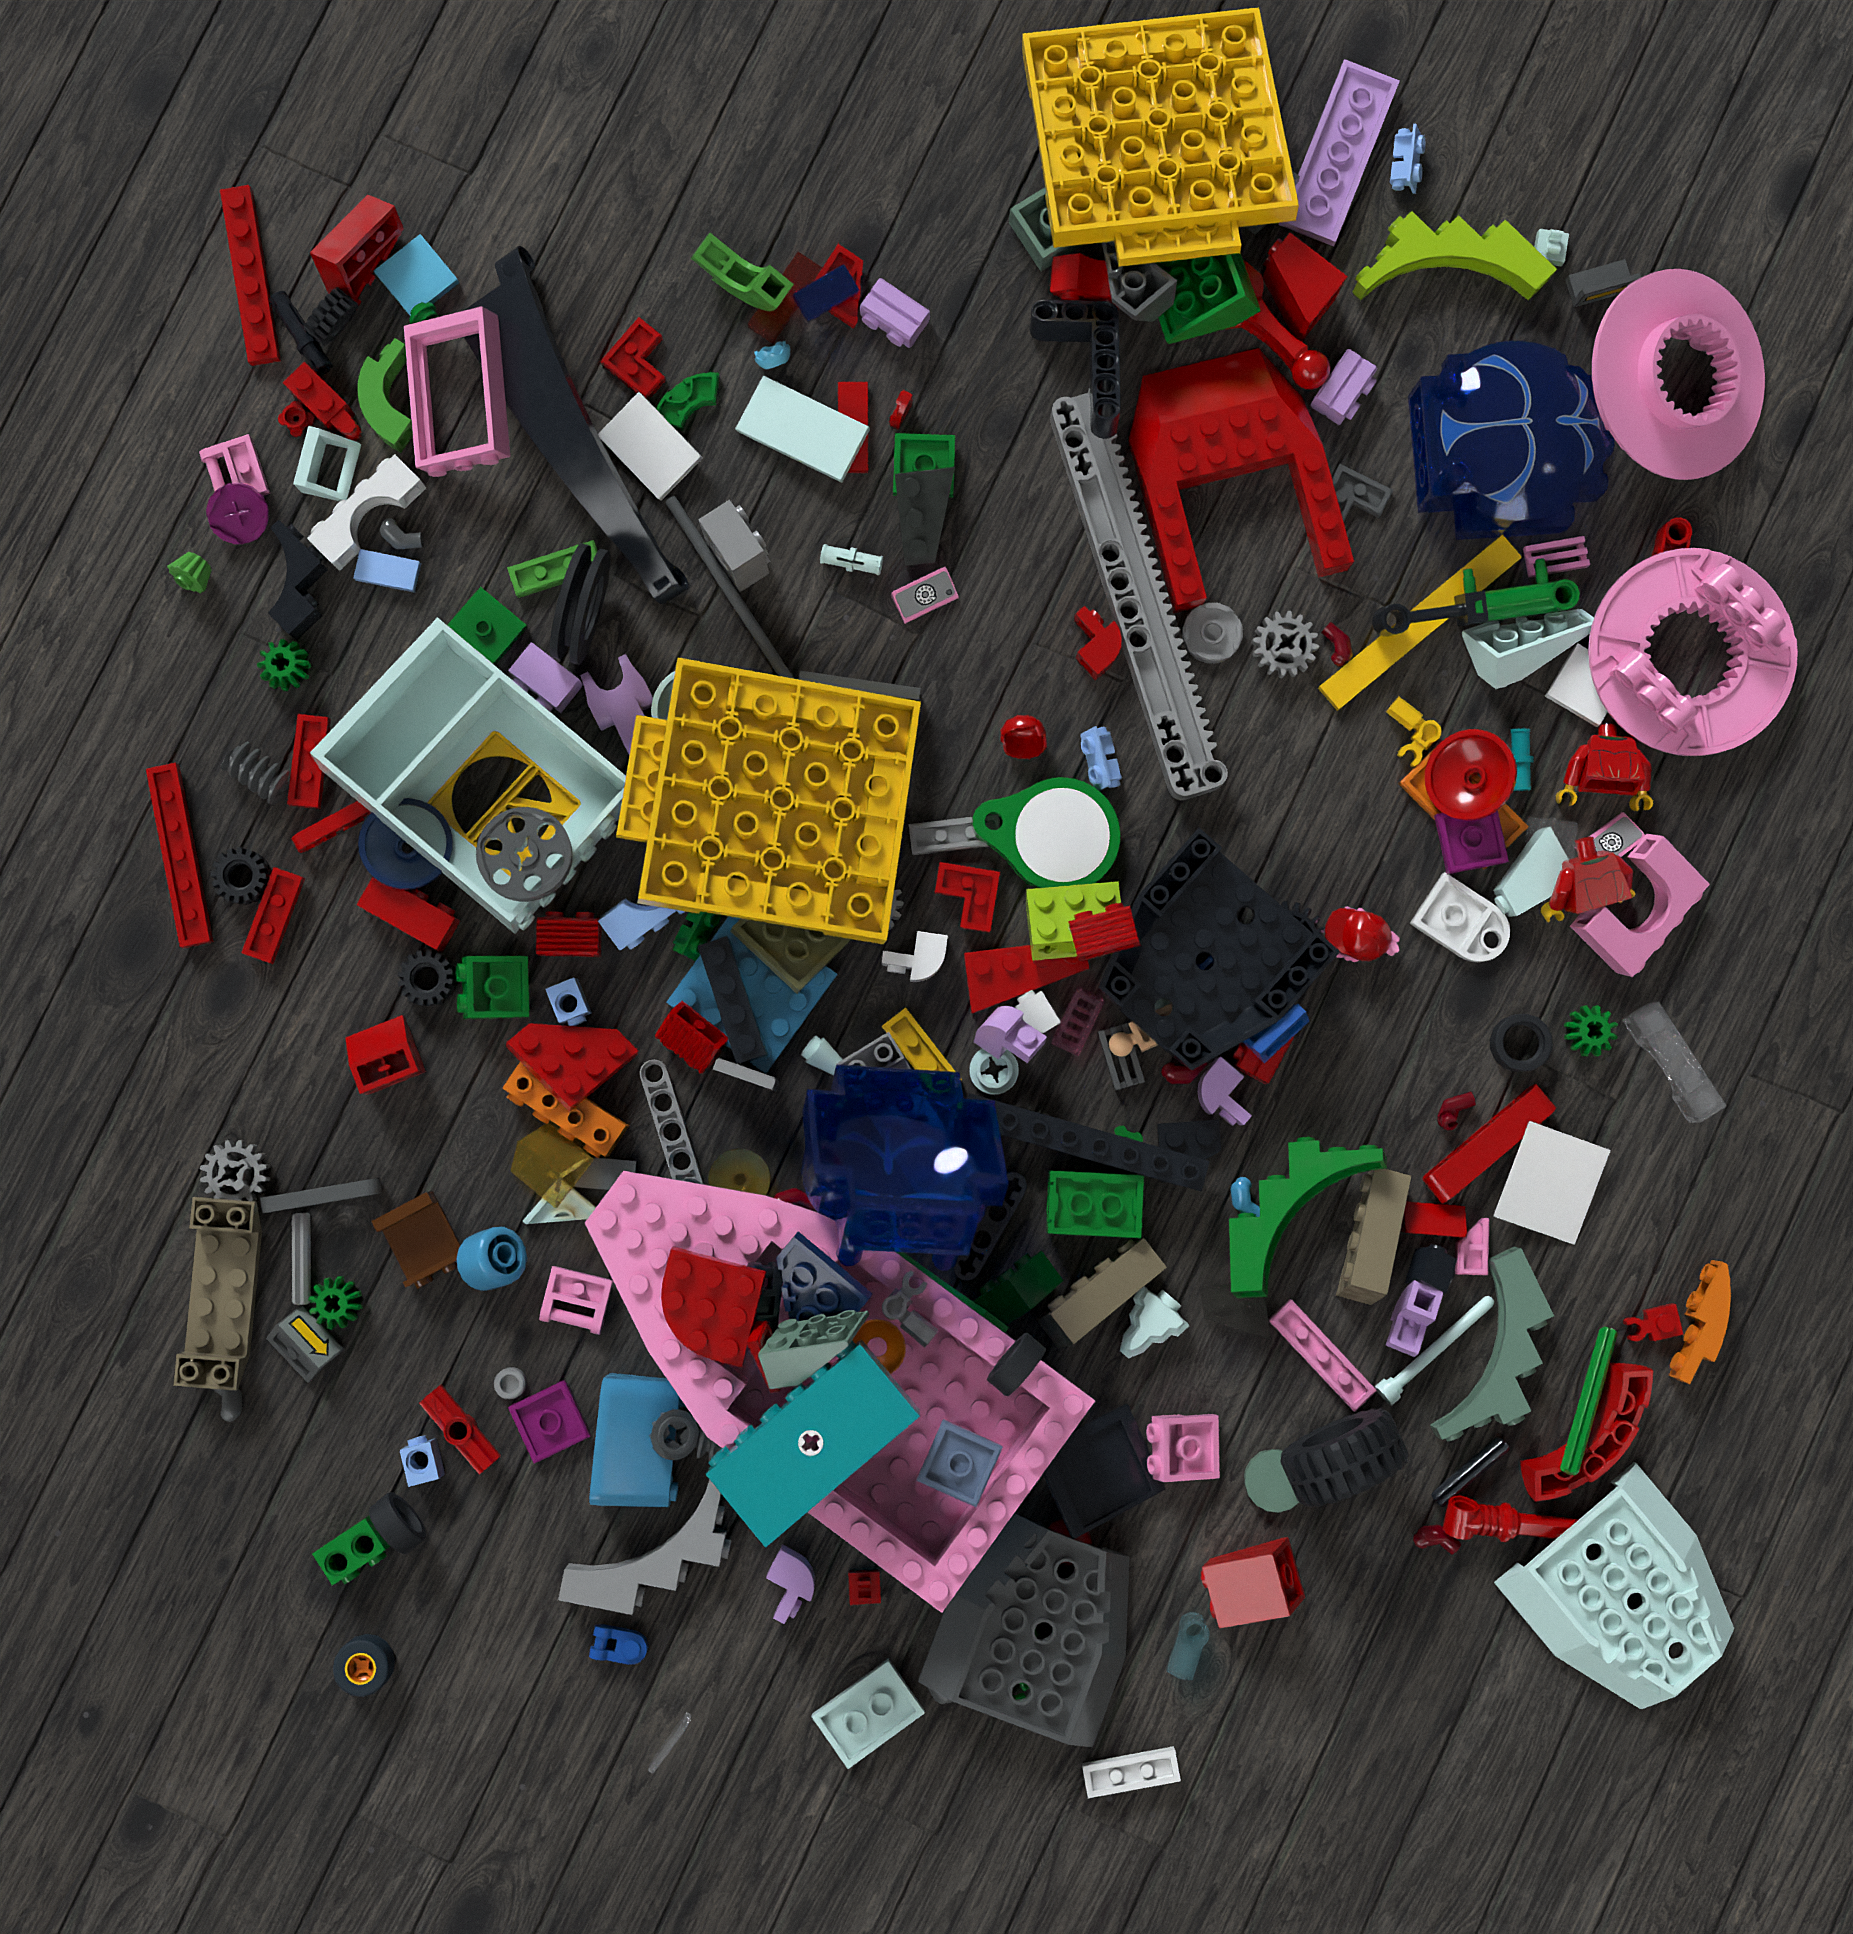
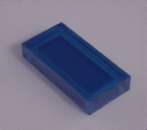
M843 264L795 292L792 298L809 323L858 294L860 290Z

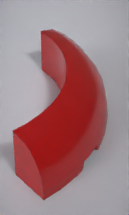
M1628 1363L1609 1364L1603 1394L1596 1410L1580 1471L1577 1475H1569L1560 1469L1567 1443L1546 1455L1520 1460L1524 1485L1528 1494L1535 1502L1550 1500L1572 1493L1571 1490L1588 1481L1593 1482L1622 1457L1639 1431L1638 1423L1644 1408H1648L1653 1383V1370L1651 1368Z

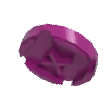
M228 483L218 488L209 498L206 508V515L213 533L223 541L235 545L249 543L258 539L266 530L270 518L268 504L263 495L254 487L243 483Z

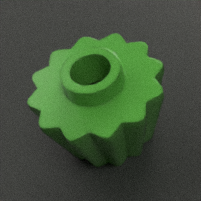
M188 552L167 566L169 573L174 576L175 582L180 587L193 592L196 591L200 594L206 590L212 569L201 556Z

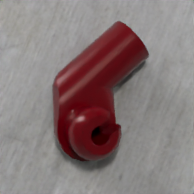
M1330 621L1321 634L1334 644L1335 653L1331 656L1332 662L1342 667L1353 656L1351 640L1347 634Z
M1169 1062L1162 1067L1161 1073L1166 1078V1081L1171 1084H1189L1204 1070L1208 1063L1206 1062L1190 1070L1186 1066H1175L1174 1063Z
M1471 1091L1443 1101L1437 1115L1440 1127L1447 1131L1455 1129L1458 1125L1456 1121L1460 1110L1476 1105Z

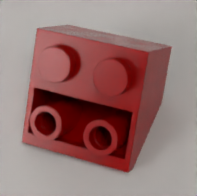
M404 1015L345 1038L349 1067L360 1094L369 1095L426 1072Z

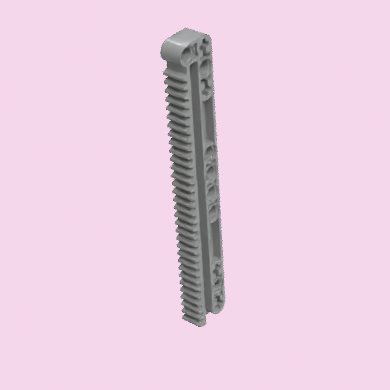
M1090 389L1088 393L1072 398L1061 397L1053 403L1050 416L1051 426L1113 619L1121 632L1122 648L1168 791L1177 800H1187L1219 789L1226 781L1228 776L1227 768L1221 761L1214 760L1211 753L1217 744L1216 742H1208L1213 735V731L1204 730L1209 724V719H1200L1206 710L1205 708L1197 707L1202 697L1193 696L1198 689V685L1189 684L1195 675L1194 673H1186L1191 666L1190 662L1182 661L1187 655V651L1178 650L1184 641L1183 639L1175 638L1180 631L1179 627H1171L1176 620V616L1169 615L1172 604H1165L1169 595L1162 592L1165 582L1158 581L1161 570H1155L1158 561L1157 558H1151L1154 548L1147 547L1150 536L1144 535L1147 528L1146 524H1140L1143 514L1137 512L1139 502L1133 501L1136 492L1135 490H1129L1132 480L1126 478L1128 467H1122L1125 458L1124 456H1119L1121 446L1115 444L1117 433L1111 438L1102 439L1096 437L1091 432ZM1060 411H1064L1066 415H1069L1068 427H1066L1064 415H1059ZM1077 438L1081 442V446L1072 448L1067 445L1066 440ZM1079 458H1081L1080 463L1082 469L1084 471L1088 470L1087 475H1083L1081 471L1077 472L1079 466ZM1106 550H1111L1116 553L1118 559L1112 562L1106 561L1102 553ZM1117 578L1122 579L1127 587L1124 590H1116L1112 586L1111 581ZM1131 607L1135 611L1136 616L1132 619L1124 618L1120 613V609ZM1133 635H1139L1144 639L1145 645L1139 648L1131 645L1129 638ZM1162 721H1164L1165 725H1171V728L1168 731V737L1170 741L1167 742L1165 745H1163L1162 743H1164L1167 739L1166 732L1164 729H1158ZM1169 749L1179 751L1182 758L1181 761L1178 763L1169 761L1166 752ZM1182 767H1185V769L1181 772V778L1183 782L1190 783L1186 791H1184L1183 787L1176 786L1180 781L1178 770ZM1205 770H1216L1219 774V781L1217 783L1209 782L1205 778Z

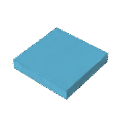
M421 234L374 270L376 276L410 316L412 308L418 303H435L460 283Z

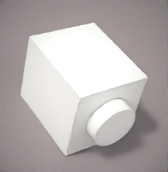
M1030 990L1017 998L1019 1005L1015 1006V1008L1024 1013L1022 1020L1042 1034L1061 1023L1042 991L1035 994L1033 990Z

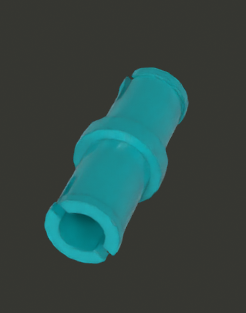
M1526 728L1511 729V750L1517 765V779L1513 791L1531 790L1530 763H1534V757L1530 756L1531 731Z

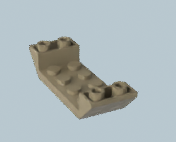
M192 1197L189 1228L197 1229L185 1351L176 1355L173 1386L238 1390L251 1349L262 1238L257 1202Z

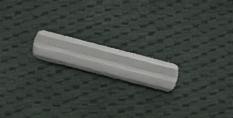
M295 1213L292 1215V1303L295 1305H306L310 1303L308 1299L311 1296L310 1214Z

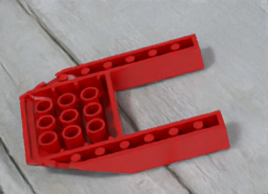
M1259 348L1143 376L1128 442L1173 613L1197 608L1203 605L1207 598L1179 493L1181 489L1288 464L1318 578L1344 572L1354 563L1321 439L1302 396Z

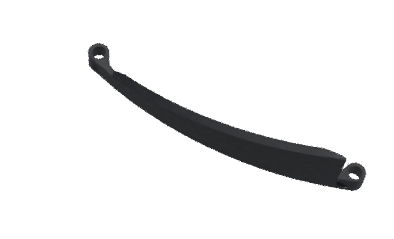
M517 246L495 262L500 286L465 310L482 306L498 315L506 404L567 487L607 536L633 564L654 599L663 605L689 589L687 578L661 552L653 534L605 450L570 377L546 319L538 294L531 282L530 272L535 269L534 260L524 247ZM479 333L465 336L464 338L482 366Z

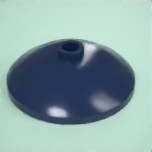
M404 798L398 806L411 805L423 808L439 820L446 835V850L443 858L449 862L453 850V837L444 816L435 807L424 801ZM373 812L367 817L359 834V853L365 868L377 881L388 887L408 890L423 887L443 873L442 870L435 867L415 849L411 853L403 852V847L408 843L384 824Z

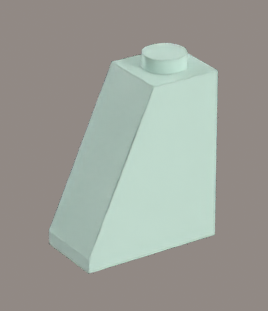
M1551 827L1541 828L1534 833L1493 890L1496 895L1494 900L1497 907L1500 908L1503 914L1506 913L1508 917L1518 916L1552 896L1559 872L1562 870V863L1569 859Z

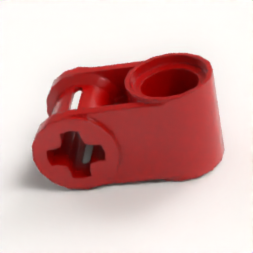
M1674 518L1661 526L1656 533L1652 556L1670 550L1689 548L1692 535L1691 524L1686 519ZM1669 528H1673L1678 532L1679 540H1674L1670 537Z

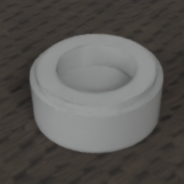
M515 1367L501 1370L494 1380L495 1391L504 1399L517 1398L525 1391L527 1385L525 1374Z

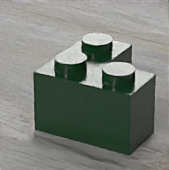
M1042 1250L1032 1257L1028 1253L1020 1257L1013 1263L1016 1269L1013 1270L1010 1267L996 1278L997 1283L992 1279L978 1289L981 1295L973 1302L1005 1325L1034 1308L1064 1281Z

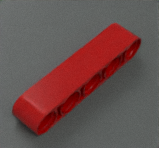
M1533 1084L1423 1176L1422 1181L1441 1203L1447 1202L1523 1138L1529 1121L1540 1124L1556 1110L1555 1105L1537 1084Z

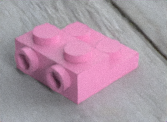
M1178 1414L1152 1416V1424H1148L1146 1430L1148 1441L1152 1443V1455L1147 1459V1468L1149 1473L1153 1474L1154 1480L1175 1482L1220 1478L1218 1415L1184 1416Z

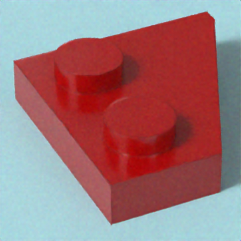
M837 244L805 295L853 329L858 321L857 314L863 260L840 244Z

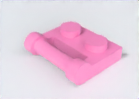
M249 434L202 449L199 452L202 462L206 463L214 491L225 485L218 464V459L224 456L232 483H243L252 486L263 496L270 494L253 439Z
M552 1266L539 1320L548 1323L550 1320L590 1329V1333L600 1335L613 1280ZM560 1300L595 1309L594 1317L553 1308L554 1301Z

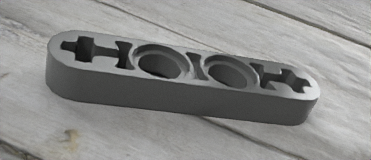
M380 1178L263 1197L260 1198L262 1213H270L381 1194L382 1188Z

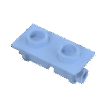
M1413 124L1412 132L1409 129L1402 128L1395 135L1393 157L1394 159L1404 158V160L1392 162L1390 184L1392 189L1396 191H1402L1404 186H1409L1412 193L1416 194L1417 182L1422 180V164L1419 163L1420 154L1425 152L1426 141L1425 135H1421L1417 124Z
M1095 726L1080 734L1081 749L1086 756L1089 768L1088 777L1093 787L1101 791L1106 787L1115 788L1120 786L1119 780L1122 779L1117 758L1110 760L1106 758V755L1115 753L1111 733L1107 732L1106 727L1097 728Z

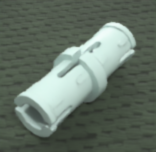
M824 544L820 563L845 567L846 571L853 572L855 569L880 575L883 556L857 552V548L851 547L850 550Z

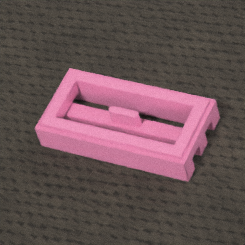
M1580 536L1525 546L1523 553L1528 578L1536 577L1533 564H1535L1536 559L1544 558L1545 562L1579 557V561L1547 566L1548 574L1590 566V561L1586 557V554H1588L1587 547H1584L1585 537ZM1572 546L1577 547V549L1563 551L1535 557L1531 556L1532 553H1538Z

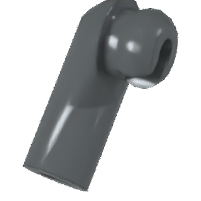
M388 518L382 522L380 534L395 549L422 548L424 546L421 532L405 534L396 525L397 521Z
M213 1389L222 1396L221 1418L227 1422L236 1420L242 1412V1392L240 1389Z

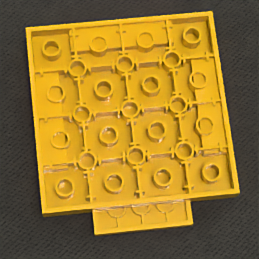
M1259 7L1022 34L1023 60L1036 125L1053 248L1114 241L1118 267L1240 253L1241 240L1238 227L1296 221L1299 203Z
M677 658L667 720L636 715L616 838L647 843L637 903L698 914L701 911L820 931L824 935L884 944L888 936L921 702Z

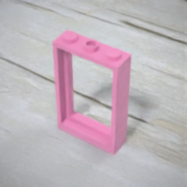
M481 306L405 325L404 335L415 467L427 472L429 476L440 477L447 474L446 471H468L473 468V465H495L499 463L500 459L509 458L510 446L498 315ZM479 333L488 444L436 455L427 346Z

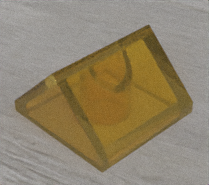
M548 1123L517 1141L511 1172L554 1208H557L593 1162L594 1158L573 1141L561 1135L558 1129L551 1123Z

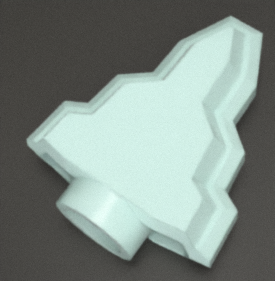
M1145 1286L1141 1288L1133 1297L1135 1305L1129 1313L1131 1325L1123 1334L1120 1352L1127 1358H1131L1143 1353L1152 1343H1163L1171 1335L1178 1337L1189 1327V1324L1177 1313L1181 1305L1164 1290H1161L1156 1295Z

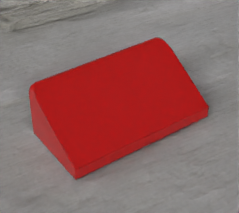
M1406 1201L1401 1232L1467 1238L1465 1206Z

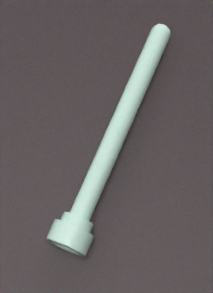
M1490 1296L1482 1298L1396 1377L1380 1381L1375 1386V1389L1382 1398L1391 1406L1401 1398L1402 1388L1494 1305L1493 1298Z

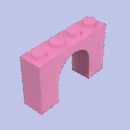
M1646 834L1628 856L1648 877L1654 889V906L1644 923L1636 928L1627 929L1603 906L1580 913L1570 925L1618 974L1633 977L1644 968L1648 958L1664 944L1667 935L1683 921L1684 915L1693 904L1702 898L1703 892L1710 885L1664 836Z

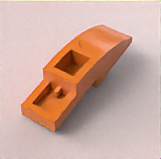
M1711 1260L1710 1264L1708 1263L1704 1266L1700 1273L1699 1279L1701 1282L1697 1290L1693 1291L1687 1299L1686 1307L1688 1309L1685 1315L1696 1321L1694 1325L1691 1324L1687 1328L1683 1337L1685 1343L1681 1351L1673 1356L1670 1362L1671 1371L1669 1373L1670 1377L1680 1382L1690 1384L1702 1359L1715 1362L1727 1330L1731 1301L1728 1264L1722 1261Z

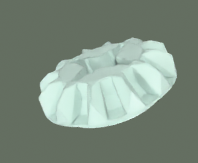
M980 1049L970 1063L971 1080L979 1090L987 1094L1006 1092L1014 1085L1018 1077V1063L1015 1056L1009 1050H1006L997 1059L984 1049ZM989 1057H992L997 1066L1007 1065V1068L998 1073L999 1083H996L990 1074L981 1075V1072L989 1068Z

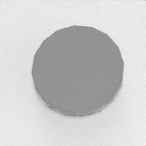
M1205 603L1195 608L1187 616L1182 628V639L1186 650L1196 660L1204 663H1220L1229 659L1238 650L1243 638V627L1240 619H1238L1230 607L1220 603Z

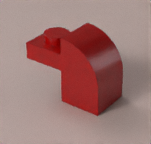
M1084 606L1075 614L1074 621L1091 641L1077 652L1076 659L1093 679L1097 680L1114 664L1121 648L1122 637L1115 621L1104 628L1102 617L1095 610L1089 611Z

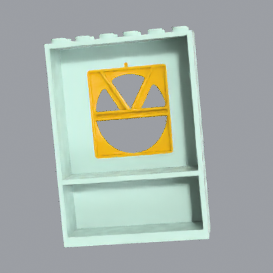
M438 617L310 752L320 770L371 813L373 812L384 824L430 863L442 870L443 874L514 934L519 929L524 931L535 919L533 913L540 906L545 908L556 894L553 892L539 900L519 902L504 898L493 891L483 879L476 861L477 840L485 826L494 817L507 811V808L531 807L551 814L565 828L572 845V865L567 878L563 882L565 885L575 875L576 870L574 868L581 860L584 862L588 861L595 853L597 848L594 846L601 838L606 840L616 829L617 825L614 823L620 816L626 775ZM488 757H509L527 764L528 767L476 824L465 833L459 826L452 807V793L460 774L472 763ZM540 775L550 791L552 801L551 803L517 796L535 776ZM404 798L424 801L435 807L444 816L453 837V850L449 862L443 858L446 850V835L439 820L423 808L411 805L399 806ZM510 820L508 822L507 828L510 832L516 833L513 823ZM549 825L541 839L549 840L553 838L556 831L555 828ZM485 847V851L489 855H497L501 852ZM528 847L524 848L523 852H517L521 859V864L525 861L526 857H532ZM552 854L547 858L546 864L551 869H558L563 865L564 857L560 854ZM499 869L494 874V882L501 885L506 884L511 878V872L507 869ZM538 876L528 877L525 880L524 888L531 892L538 890L542 884L541 878Z

